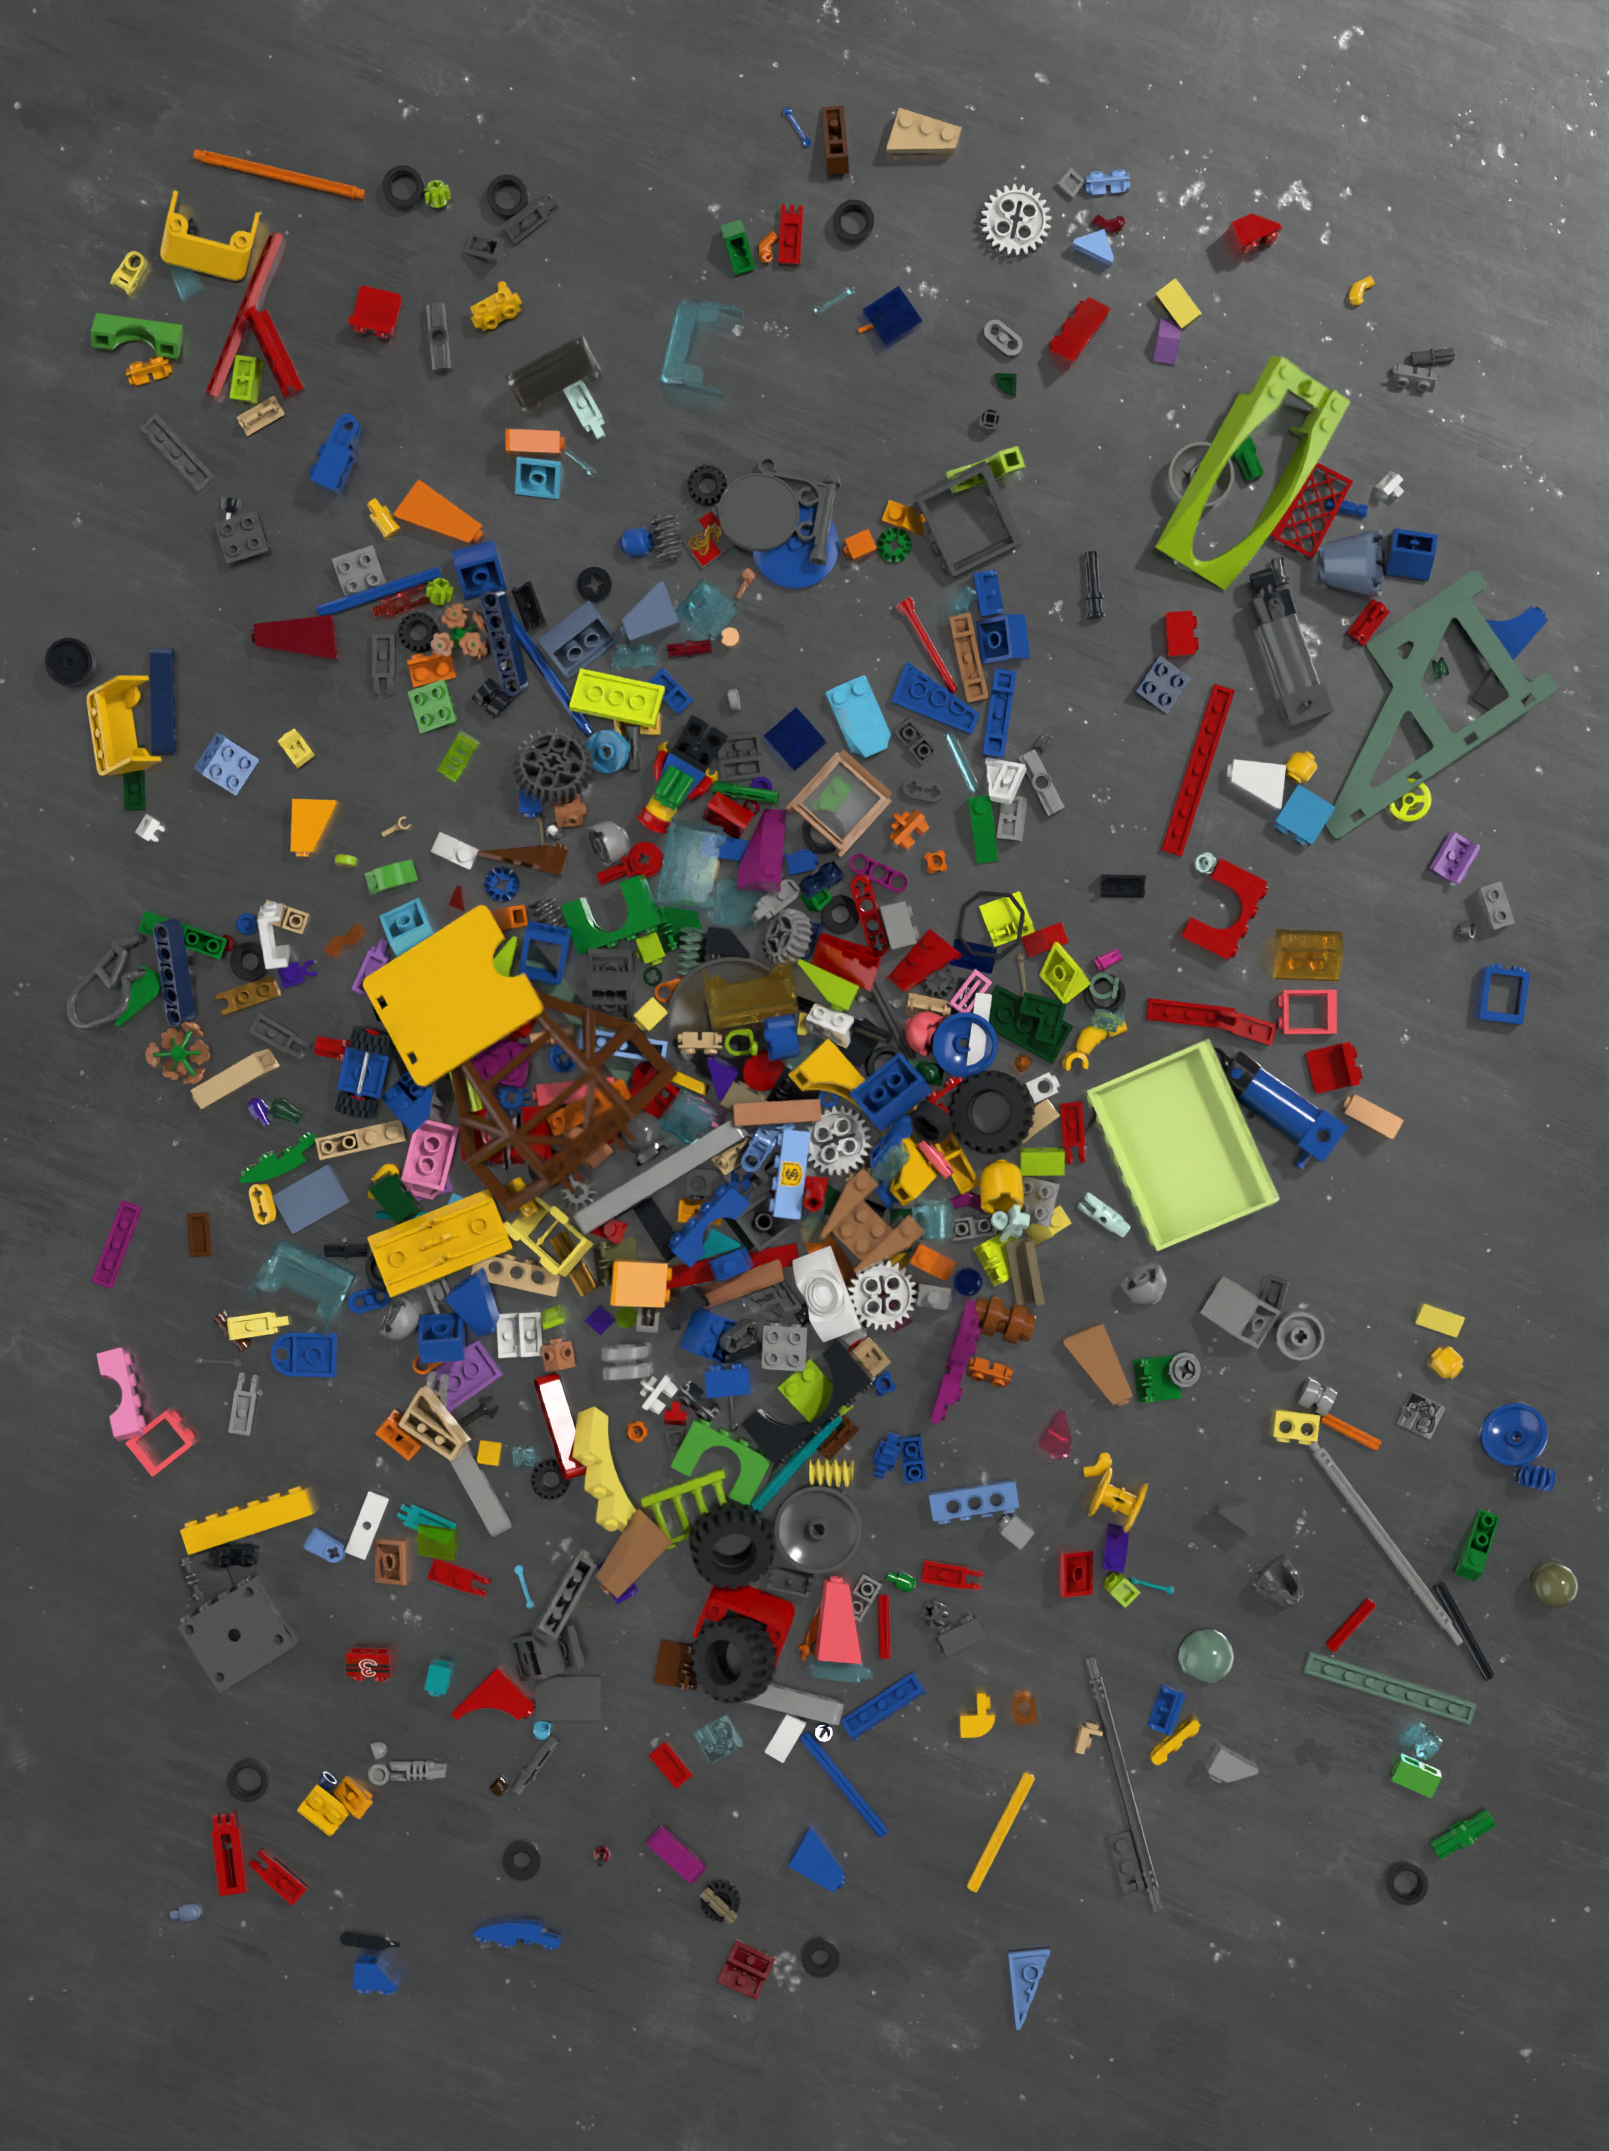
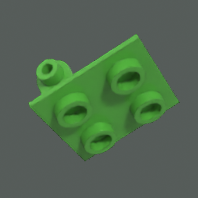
M445 679L408 692L420 734L447 724H454L457 721V715L454 713L453 703H451L452 698L449 696L448 685Z

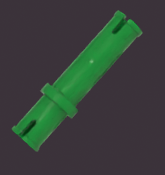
M715 781L713 785V795L718 791L727 797H731L732 800L740 798L777 805L779 801V791L742 786L737 782L729 784Z

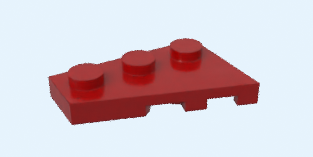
M929 929L887 978L905 993L926 980L928 975L936 970L940 971L946 967L945 964L953 959L957 960L962 955L932 929Z

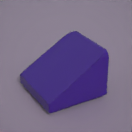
M599 1305L585 1322L601 1335L616 1319Z

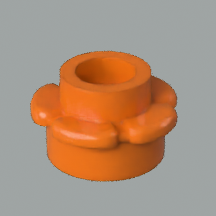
M641 1421L631 1422L626 1428L627 1438L630 1441L634 1440L636 1443L643 1441L648 1433L647 1428L644 1427V1423Z

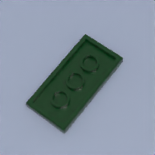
M997 984L991 994L989 1023L992 1025L995 1033L1053 1064L1073 1025L1062 1020L1056 1045L1035 1040L1040 1018L1020 1014L1022 997Z

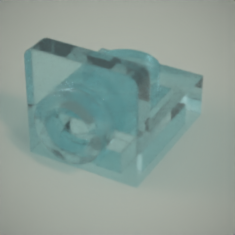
M1119 1006L1117 1015L1105 1009H1095L1091 1026L1116 1033L1117 1027L1123 1026L1126 1016V1014L1122 1013L1124 1006Z

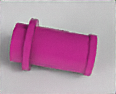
M1115 948L1102 956H1096L1093 962L1099 972L1102 970L1106 971L1107 967L1122 961L1121 954H1118L1119 950Z

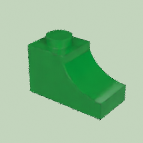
M741 219L721 225L722 235L734 275L756 269Z

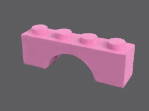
M121 1347L96 1354L100 1374L105 1379L118 1382L122 1389V1402L119 1408L110 1415L114 1438L122 1441L144 1435L143 1428L146 1427L143 1415H140L138 1407H141L139 1395L135 1394L134 1390L137 1382L134 1373L131 1374L130 1366L132 1365L130 1353H127Z

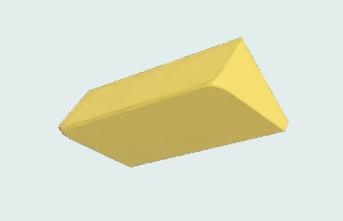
M1422 1303L1415 1324L1457 1338L1465 1317Z

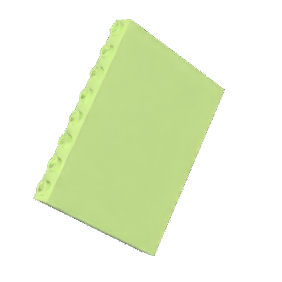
M1209 1038L1087 1091L1088 1103L1091 1107H1094L1097 1113L1096 1121L1105 1131L1106 1135H1104L1106 1144L1108 1147H1112L1115 1154L1113 1155L1114 1162L1123 1172L1122 1180L1125 1186L1130 1188L1132 1203L1135 1207H1138L1141 1213L1139 1216L1140 1221L1144 1227H1147L1150 1234L1148 1235L1149 1241L1153 1247H1156L1157 1251L1276 1203L1280 1199Z

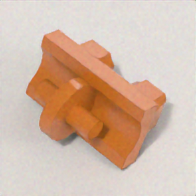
M917 809L911 814L905 810L900 816L895 812L892 816L896 820L891 824L894 831L888 837L895 844L909 849L915 842L909 834L915 829L922 835L929 829L928 824L924 820L925 816Z

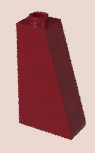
M332 615L254 624V629L251 630L252 643L256 642V646L259 648L334 661L339 660L335 621Z

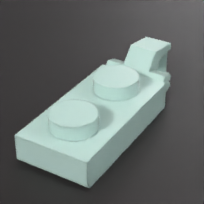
M581 379L564 388L563 391L587 433L593 430L598 440L605 437L601 425L605 423L603 416L583 380Z

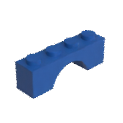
M728 1181L724 1185H720L716 1189L715 1195L709 1201H705L701 1205L700 1211L694 1217H690L686 1221L685 1227L680 1232L675 1233L670 1239L668 1246L671 1251L690 1268L705 1253L702 1244L705 1228L718 1218H732L736 1220L750 1205L746 1197Z

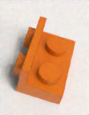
M436 650L432 651L433 655L424 656L423 653L412 655L411 660H407V665L409 666L413 687L425 686L445 679V681L456 679L451 654L449 656H444L443 654L439 656L436 654Z

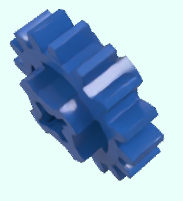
M890 1432L886 1442L880 1441L872 1462L873 1465L877 1466L874 1477L883 1480L886 1470L893 1471L901 1447L896 1446L900 1435Z

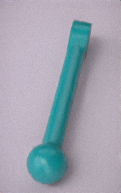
M1130 1578L1129 1581L1134 1584L1166 1591L1169 1595L1174 1593L1172 1586L1164 1587L1135 1578Z

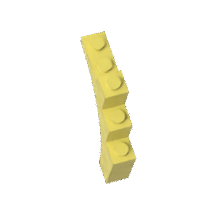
M594 1406L578 1412L573 1458L587 1467L584 1490L598 1499L596 1522L610 1532L618 1529L623 1533L636 1510L626 1496L613 1465L608 1438V1416Z

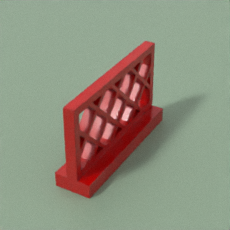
M255 305L249 307L252 315L249 324L283 397L287 398L304 390L268 310L259 312Z
M1317 462L1268 538L1274 539L1313 559L1353 480ZM1318 468L1325 473L1326 480L1315 484L1312 474ZM1339 479L1347 483L1342 492L1334 494L1331 485L1332 481ZM1309 480H1311L1312 485L1307 486ZM1328 483L1331 495L1319 498L1316 486ZM1313 488L1316 500L1305 503L1302 493L1306 489ZM1341 495L1340 498H1339V500H1338V502H1337L1336 496ZM1333 498L1335 503L1333 511L1324 513L1321 501ZM1299 499L1301 500V505H1297ZM1318 502L1321 514L1309 518L1306 506ZM1303 507L1306 519L1294 522L1292 515L1294 509ZM1330 515L1327 521L1325 516ZM1322 517L1325 525L1323 530L1314 532L1311 520ZM1290 518L1292 524L1286 525ZM1308 522L1311 534L1299 537L1296 525ZM1293 526L1296 535L1295 539L1288 541L1280 537L1285 528ZM1320 534L1318 540H1316L1315 535ZM1312 536L1315 546L1309 552L1303 549L1300 540Z

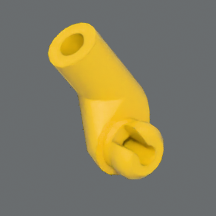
M1371 275L1352 285L1349 299L1353 305H1361L1363 303L1364 290L1375 285Z
M1106 1452L1101 1453L1096 1465L1083 1467L1084 1477L1104 1475L1112 1464L1110 1455Z

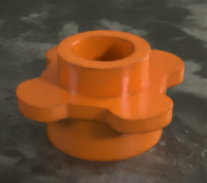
M939 850L937 853L927 852L924 859L927 861L926 871L932 874L934 871L939 870L942 872L946 871L948 866L944 860L946 855L944 851Z

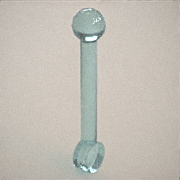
M854 286L823 305H817L815 312L820 314L826 307L856 291Z
M565 444V450H561V452L567 453L588 470L589 475H595L596 469L588 466L578 458Z

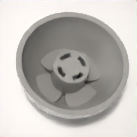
M1191 443L1179 450L1174 456L1169 469V481L1172 490L1180 500L1212 443ZM1231 459L1228 460L1219 475L1205 507L1220 502L1229 493L1234 481V467Z

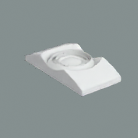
M831 1246L792 1260L796 1285L806 1300L809 1320L820 1339L826 1342L860 1329L859 1320Z

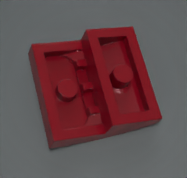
M735 1941L717 1983L756 2001L775 1959Z

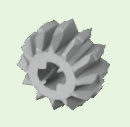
M569 1175V1180L576 1189L577 1186H581L584 1194L576 1198V1194L573 1195L567 1189L561 1188L559 1192L567 1193L566 1196L561 1198V1201L569 1198L570 1201L566 1207L569 1208L574 1202L575 1210H579V1203L582 1204L583 1208H586L585 1200L589 1203L594 1202L588 1196L597 1194L596 1191H589V1188L594 1187L595 1183L587 1185L586 1183L590 1177L586 1176L584 1178L586 1182L582 1185L575 1181L573 1175Z

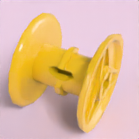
M1109 1467L1094 1495L1088 1517H1092L1100 1504L1110 1508L1113 1513L1117 1511L1126 1515L1123 1530L1127 1533L1142 1505L1148 1483L1142 1484L1136 1496L1126 1492L1123 1487L1119 1489L1109 1484L1113 1472L1112 1468Z

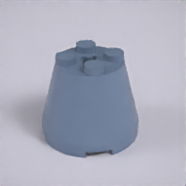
M1370 530L1328 541L1326 545H1322L1321 558H1324V567H1321L1320 571L1321 580H1324L1328 586L1368 596H1381L1382 589H1379V584L1384 582L1385 549H1383V545L1379 542V540H1383L1382 531Z

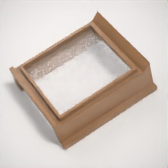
M843 749L840 754L836 752L785 809L791 814L796 811L837 848L834 853L841 858L892 802L889 799L892 792Z

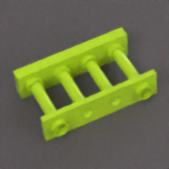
M723 1468L641 1497L640 1500L643 1508L648 1506L649 1509H652L658 1527L673 1541L666 1550L676 1547V1542L689 1538L692 1531L680 1499L682 1498L681 1494L688 1491L690 1494H693L700 1515L703 1512L708 1513L701 1493L703 1490L702 1486L710 1484L711 1487H714L720 1506H722L721 1503L728 1502L722 1487V1479L726 1478ZM666 1499L673 1502L683 1530V1534L672 1538L660 1508L662 1505L661 1501Z

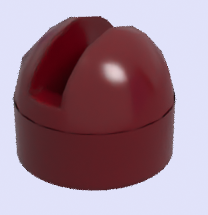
M746 800L743 803V807L751 811L747 803L751 802L756 810L753 812L754 816L757 815L760 811L758 801Z

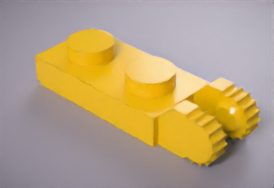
M1191 1715L1173 1731L1172 1736H1166L1151 1750L1149 1755L1151 1761H1153L1152 1763L1157 1766L1162 1764V1762L1167 1760V1756L1171 1751L1175 1752L1182 1746V1742L1187 1737L1191 1738L1198 1733L1201 1725L1194 1715Z

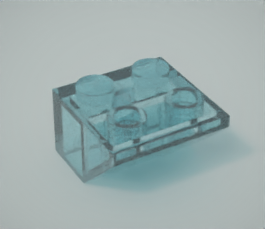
M702 578L675 612L713 642L739 611L740 607L725 593Z
M681 1088L658 1120L663 1130L673 1133L679 1137L681 1142L690 1145L708 1131L718 1111L684 1088Z

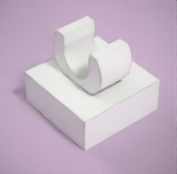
M1392 471L1375 486L1380 493L1392 494L1397 498L1404 492L1399 486L1403 481L1402 477Z
M146 814L135 833L147 841L151 839L158 842L159 839L154 836L155 830L159 829L164 832L165 829L159 825L160 822Z

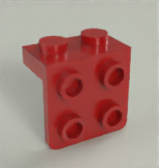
M361 286L353 316L350 315L348 324L350 328H353L352 331L365 334V332L374 333L375 337L382 339L387 337L393 338L402 296L398 293Z
M1351 1042L1323 1047L1306 1053L1311 1080L1316 1093L1360 1085V1080L1363 1079L1360 1066L1356 1067L1354 1058H1358L1355 1045L1351 1046Z

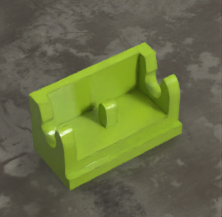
M235 356L230 399L258 405L264 361L257 357Z
M1064 1147L1020 1148V1170L1022 1176H1065Z

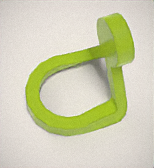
M750 1029L732 1030L725 1037V1048L730 1054L736 1056L757 1055V1041H754L753 1032ZM734 1035L749 1036V1050H732L729 1046L730 1039Z

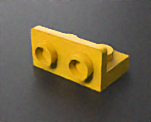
M319 1785L313 1788L297 1809L301 1815L330 1837L350 1814V1811L341 1802Z

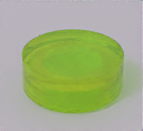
M623 1306L616 1313V1321L621 1327L630 1328L637 1322V1312L631 1306Z

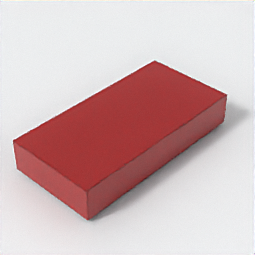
M666 1741L648 1754L675 1789L693 1776Z

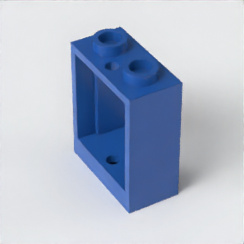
M529 921L525 932L518 976L524 973L529 981L538 980L548 985H561L572 929ZM531 939L562 945L558 972L526 965Z
M1490 963V967H1484L1477 1019L1523 1025L1530 973L1524 972L1525 968L1512 966L1511 970L1503 969V965ZM1491 973L1522 978L1517 1015L1486 1011Z

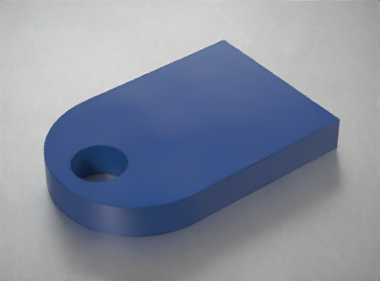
M286 1333L274 1342L271 1348V1361L276 1370L286 1376L336 1377L337 1333ZM285 1348L288 1352V1357L285 1360H279L276 1356L277 1349Z

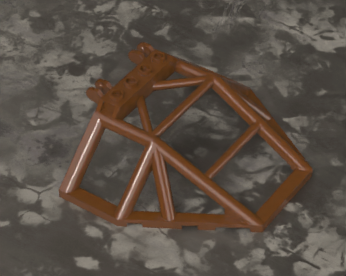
M535 990L543 1006L582 1019L583 1051L552 1017L542 1009V1012L534 1019L542 1026L545 1032L489 1080L484 1081L470 1059L451 1070L467 1165L509 1214L559 1181L562 1182L571 1194L575 1192L574 1186L565 1176L571 1172L575 1179L583 1185L586 1180L576 1167L609 1139H612L622 1151L625 1150L624 1142L616 1135L621 1129L632 1142L637 1139L626 1125L673 1079L677 1072L635 1023ZM596 1023L618 1030L596 1052ZM553 1038L584 1074L517 1130L490 1089L548 1040ZM630 1039L658 1073L627 1103L601 1073L599 1068ZM464 1075L495 1122L470 1114ZM587 1083L584 1127L581 1133L575 1138L526 1135ZM597 1087L612 1106L593 1122L595 1089ZM473 1129L496 1137L476 1150ZM510 1143L539 1176L538 1179L514 1195H511L483 1163ZM529 1144L564 1147L544 1162Z

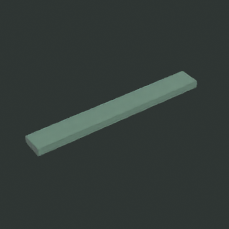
M532 941L529 946L526 965L557 971ZM522 950L516 954L517 957H518L520 960H521ZM562 979L561 985H548L543 981H538L548 995L585 1006L564 979ZM563 1013L577 1031L579 1027L583 1028L581 1018ZM596 1023V1030L605 1031L600 1024ZM612 1055L604 1063L617 1080L623 1079L627 1088L631 1087V1073L635 1068L627 1057Z
M1309 1651L1303 1670L1306 1674L1471 1725L1477 1706L1476 1703L1311 1651Z

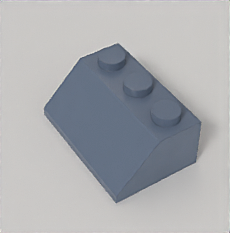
M588 600L537 641L566 679L569 680L579 672L580 668H585L617 643L619 639Z

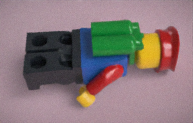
M691 714L674 747L667 750V741L658 746V754L654 761V779L658 784L654 790L655 794L651 797L647 806L642 807L640 814L636 816L639 822L654 832L667 834L668 828L672 825L671 819L677 811V806H680L685 799L693 800L704 794L718 780V772L715 771L714 775H709L710 769L708 767L729 735L711 726L702 743H699L709 723Z

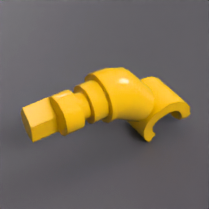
M1111 1020L1105 1022L1104 1026L1092 1024L1085 1027L1080 1032L1075 1048L1077 1050L1067 1052L1062 1058L1064 1070L1068 1072L1071 1069V1061L1075 1058L1080 1059L1081 1067L1088 1069L1089 1063L1086 1054H1090L1101 1040L1106 1039V1036L1110 1038L1127 1032L1125 1021L1113 1023Z

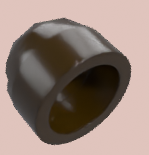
M498 1777L489 1787V1791L496 1796H503L502 1790L507 1792L508 1784L504 1779Z

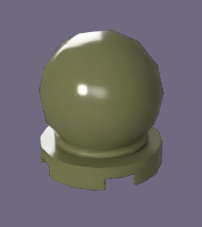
M1551 1561L1543 1563L1535 1569L1530 1584L1535 1597L1543 1604L1554 1608L1567 1606L1574 1600L1578 1591L1577 1578L1571 1569L1561 1563Z

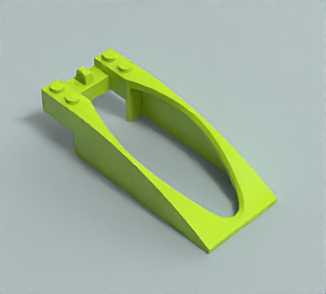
M1271 356L1251 394L1239 393L1155 548L1219 588L1226 590L1268 538L1300 491L1351 401L1299 370V367L1287 359ZM1286 392L1311 407L1312 409L1302 427L1290 426L1289 431L1300 437L1301 441L1250 534L1237 545L1214 559L1207 561L1197 560L1192 550L1194 535L1208 497L1232 454L1256 426L1278 408Z

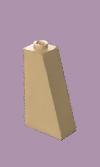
M270 1048L253 1053L190 1090L193 1094V1101L200 1109L206 1108L280 1066Z

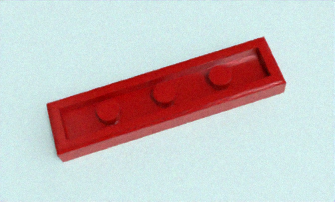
M1148 998L1145 1020L1217 1028L1215 1027V1022L1220 1021L1232 1026L1234 1019L1222 1016L1218 1013L1219 1009L1235 1013V1008Z

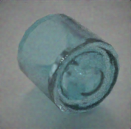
M946 1199L925 1200L914 1205L915 1221L925 1230V1234L919 1240L955 1238L953 1202H946Z

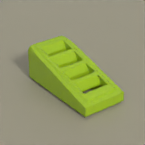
M560 1304L541 1312L542 1326L545 1330L560 1325L567 1319Z

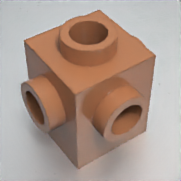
M576 794V800L570 796L568 803L564 799L561 800L560 805L557 804V801H554L558 828L584 825L583 816L587 815L585 802L581 803L579 794Z
M562 1338L549 1340V1344L541 1346L545 1372L576 1366L571 1341L562 1342Z

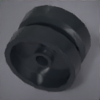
M71 637L61 638L54 642L47 650L45 668L49 676L57 683L70 688L82 687L94 677L97 669V659L92 648L81 640ZM72 658L74 661L73 665H67L68 661H71Z

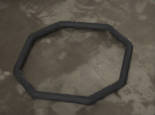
M980 891L963 904L957 937L970 955L1003 958L1021 942L1025 916L1024 909L1010 893ZM981 895L1010 898L1021 913L1016 942L1001 954L972 951L962 937L966 907Z

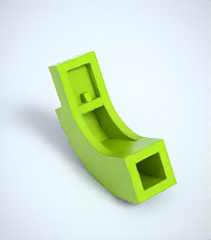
M1018 446L999 451L993 456L982 460L988 463L996 481L1025 467ZM982 461L950 470L945 473L948 479ZM981 473L950 489L953 494L986 484Z

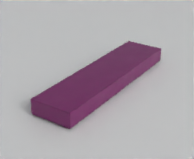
M121 1200L91 1282L113 1289L143 1207Z

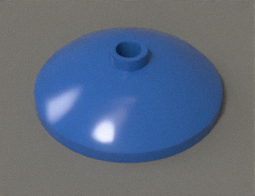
M960 1012L947 1017L939 1024L933 1036L932 1049L937 1063L943 1070L953 1076L967 1078L972 1074L985 1071L993 1063L997 1054L998 1040L995 1030L985 1018L971 1012ZM974 1023L980 1026L987 1036L985 1053L980 1061L966 1066L968 1051L971 1050L969 1048L971 1026ZM962 1039H965L967 1041V1044L964 1047H961L959 1045V1042Z
M1511 1403L1497 1408L1486 1419L1482 1429V1442L1486 1452L1493 1460L1505 1466H1522L1532 1462L1543 1452L1548 1440V1429L1542 1415L1533 1407L1521 1403ZM1517 1437L1521 1438V1440H1520L1519 1442H1517V1443L1514 1442V1439H1515V1438H1517Z

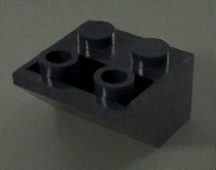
M708 927L706 954H710V959L724 956L750 958L749 951L731 929Z

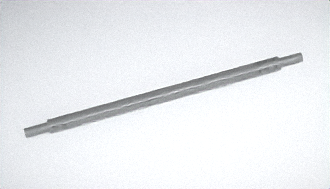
M1308 1430L1303 1433V1435L1310 1434ZM1312 1441L1311 1445H1308L1313 1451L1312 1455L1442 1629L1447 1631L1457 1646L1464 1641L1452 1625L1451 1618L1323 1446L1320 1447L1316 1441Z

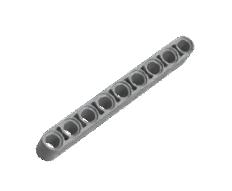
M731 1119L579 1211L573 1217L585 1235L748 1136L749 1133L745 1126L734 1127V1121Z

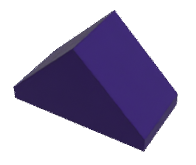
M706 1055L719 1101L724 1098L738 1075V1071L735 1066L717 1056Z

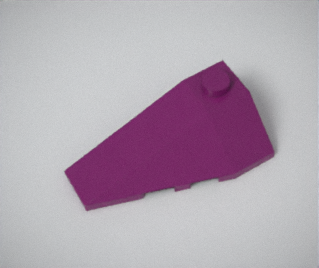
M764 809L739 865L737 890L781 892L786 810Z

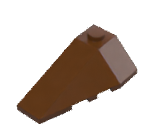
M552 842V846L541 845L478 851L477 856L563 876L569 850L564 849L565 845Z

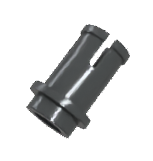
M1284 557L1270 560L1277 586L1288 584V579H1290V576L1287 575Z

